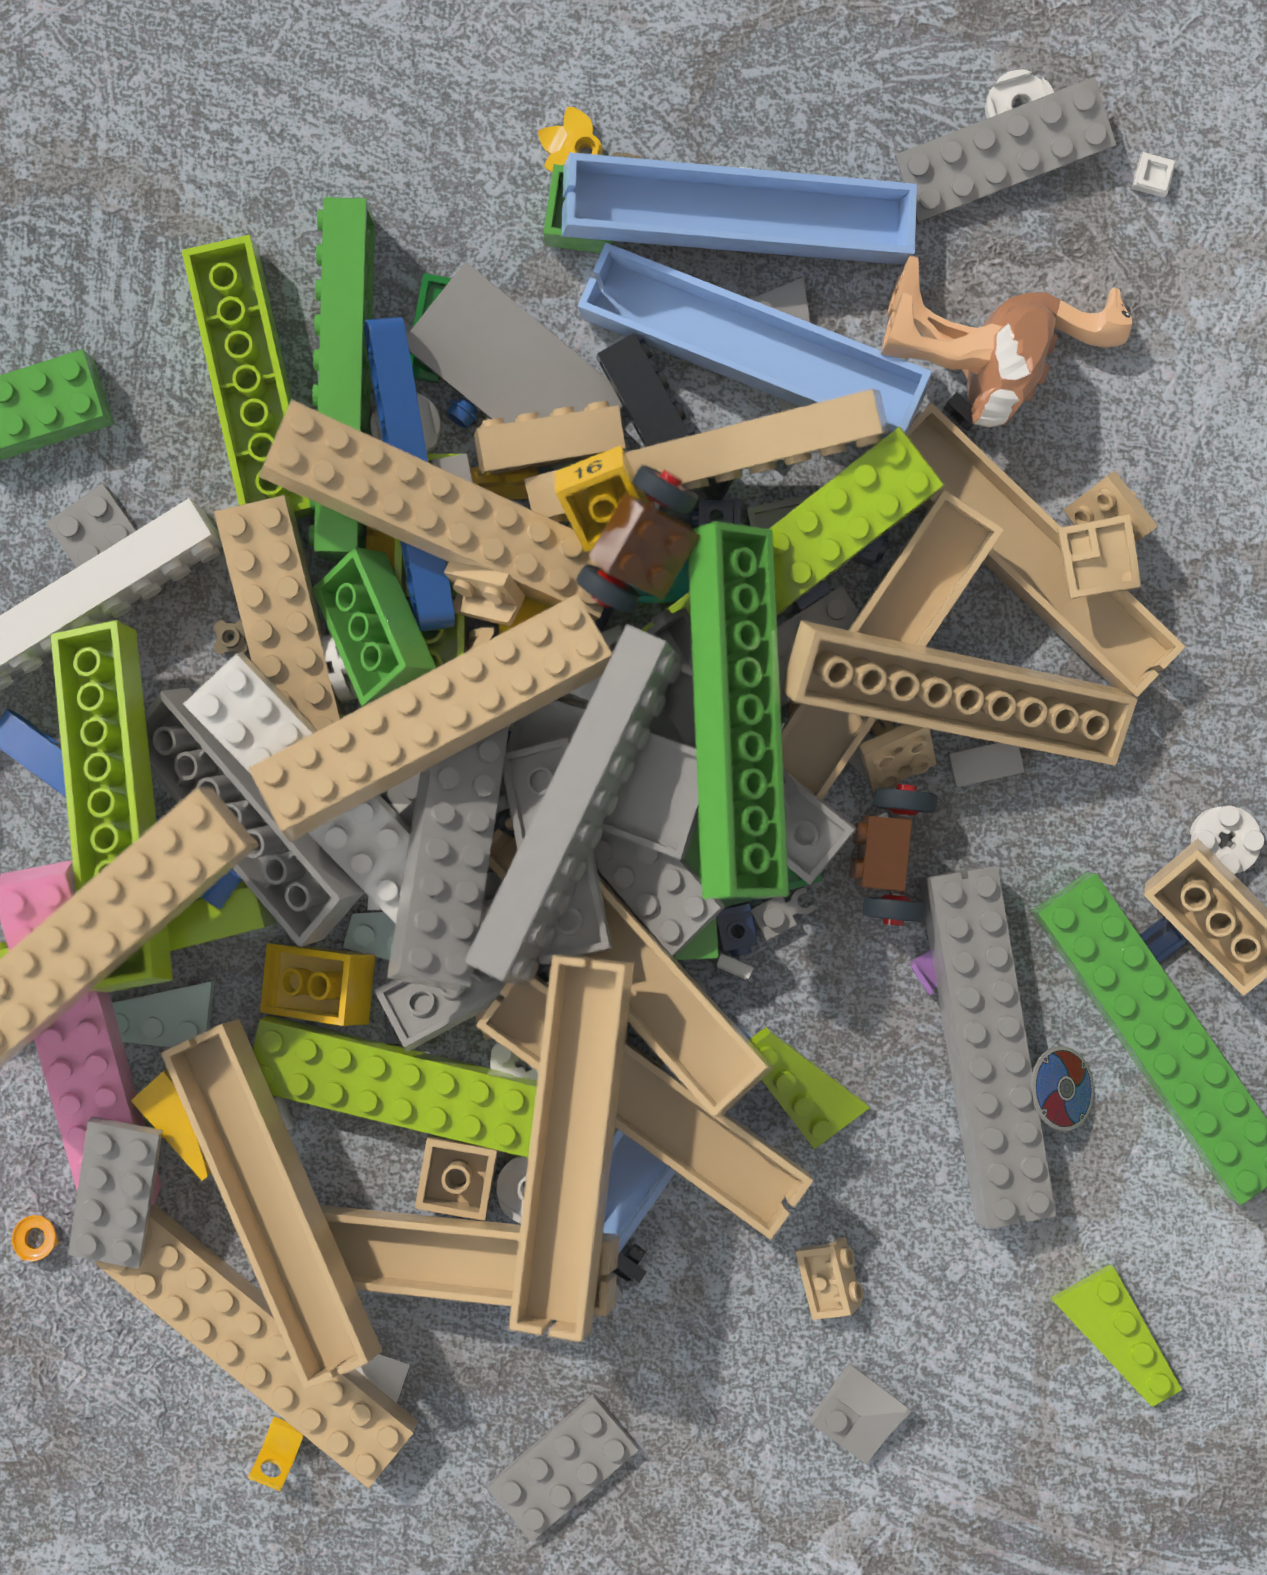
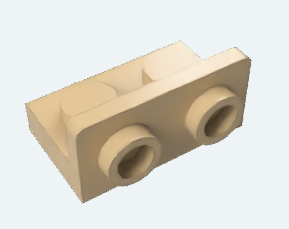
M449 561L444 574L453 583V589L458 592L453 601L454 613L511 626L526 596L510 574Z
M845 1237L837 1238L833 1243L801 1247L795 1252L812 1320L849 1316L862 1305L863 1288L861 1283L856 1280L853 1268L855 1264L854 1253L851 1247H848Z

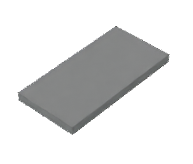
M468 262L462 265L407 334L409 353L489 419L503 418L505 424L515 422V419L518 418L517 416L521 414L538 412L539 418L550 416L549 414L553 413L552 410L570 406L574 407V412L584 411L585 407H588L587 404L600 401H608L609 407L619 405V409L622 407L618 396L607 378ZM578 461L547 466L551 470L556 471L576 464Z
M557 699L514 722L505 753L563 738L571 740L586 709ZM650 732L647 743L641 750H637L632 760L634 768L627 782H622L616 794L618 802L611 815H606L600 828L605 832L677 859H685L699 818L696 748ZM502 772L499 792L507 794Z

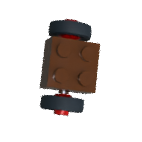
M646 465L640 466L632 482L651 499L649 504L626 492L624 493L588 556L599 567L585 564L576 579L580 587L592 595L591 598L595 602L606 608L613 607L627 613H631L635 609L641 597L630 585L664 599L700 537L697 532L681 519L663 511V507L689 514L696 504L698 497L682 485L683 480L665 469L663 472H660Z
M896 784V789H875L873 806L889 809L893 814H899L900 816H898V819L861 816L860 822L854 824V827L857 829L853 832V843L858 844L857 858H851L849 877L855 879V886L891 890L890 893H893V895L885 894L880 898L865 897L863 901V915L883 918V924L904 926V921H925L927 904L911 901L907 896H900V894H903L906 886L912 824L911 817H907V815L915 816L918 813H935L938 800L936 794L917 791V786Z

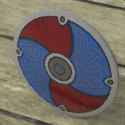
M1056 1046L1045 1051L1037 1060L1031 1078V1095L1034 1107L1042 1121L1052 1129L1070 1131L1077 1128L1087 1118L1093 1103L1094 1086L1090 1069L1084 1058L1077 1051L1066 1046Z

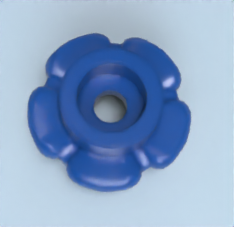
M461 398L458 402L453 399L449 401L451 406L446 411V415L459 427L468 430L472 423L478 422L475 416L477 409L464 398Z

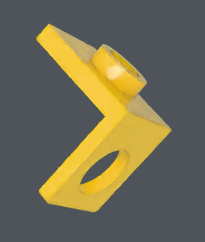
M273 1417L261 1451L248 1478L281 1491L295 1461L304 1435L287 1421ZM265 1463H274L280 1468L281 1474L276 1477H268L262 1472L261 1466Z

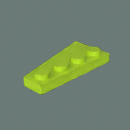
M765 1027L749 1039L774 1067L761 1080L814 1149L870 1108L866 1101L849 1091L837 1079H833L825 1073L821 1067L808 1060L797 1049L769 1028Z
M1109 1264L1050 1297L1151 1407L1182 1391L1114 1266Z

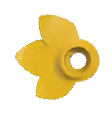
M571 106L566 108L564 126H550L538 130V137L542 147L547 153L551 154L544 165V168L550 172H553L554 164L564 165L570 152L579 153L581 149L589 148L592 154L603 155L602 144L593 135L591 119L577 108Z

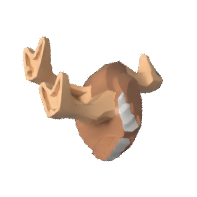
M909 255L902 274L896 280L886 316L889 318L881 354L898 358L913 357L927 360L950 370L962 369L967 378L968 400L972 404L973 424L988 428L998 425L1006 426L1024 401L1030 402L1032 400L1037 384H1043L1048 375L1050 364L1046 363L1047 355L1052 353L1058 335L1053 333L1054 328L1089 345L1103 348L1116 347L1126 343L1132 328V317L1121 300L1120 289L1113 287L1109 292L1107 303L1100 313L1090 314L1081 312L1047 292L1025 293L1009 298L995 309L987 318L983 327L974 328L961 325L934 314L924 306L919 287L918 257Z

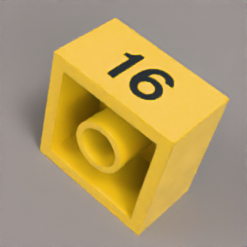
M622 445L554 472L555 494L585 552L594 548L625 492L649 504L644 492L632 482L635 473Z

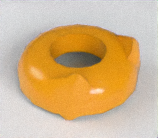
M31 1215L18 1222L13 1230L11 1240L14 1251L24 1261L44 1259L60 1243L53 1223L39 1215ZM34 1228H40L45 1235L44 1243L39 1248H33L28 1241L29 1233Z

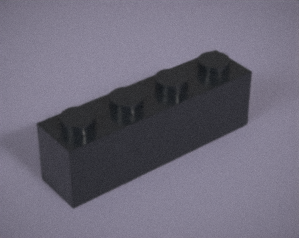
M635 333L597 353L596 359L612 385L644 447L695 435L694 431L689 433L683 423V420L687 419L680 403L677 400L672 402L666 390L670 386L665 375L660 369L655 372L649 359L653 355L648 344L643 338L638 341Z

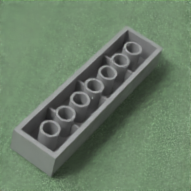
M189 688L161 691L145 712L151 773L178 804L197 788H212L259 844L233 867L235 872L242 877L246 885L299 947L325 939L362 896L364 891L308 833L291 842L288 841L278 827L252 775L185 707L184 703L193 695Z
M509 725L420 772L389 962L388 979L452 991H460L470 987L473 966L465 963V960L479 930Z

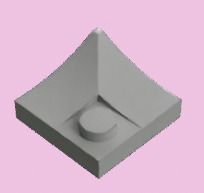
M848 1363L809 1419V1422L862 1462L868 1464L883 1442L909 1416L912 1410L856 1367Z

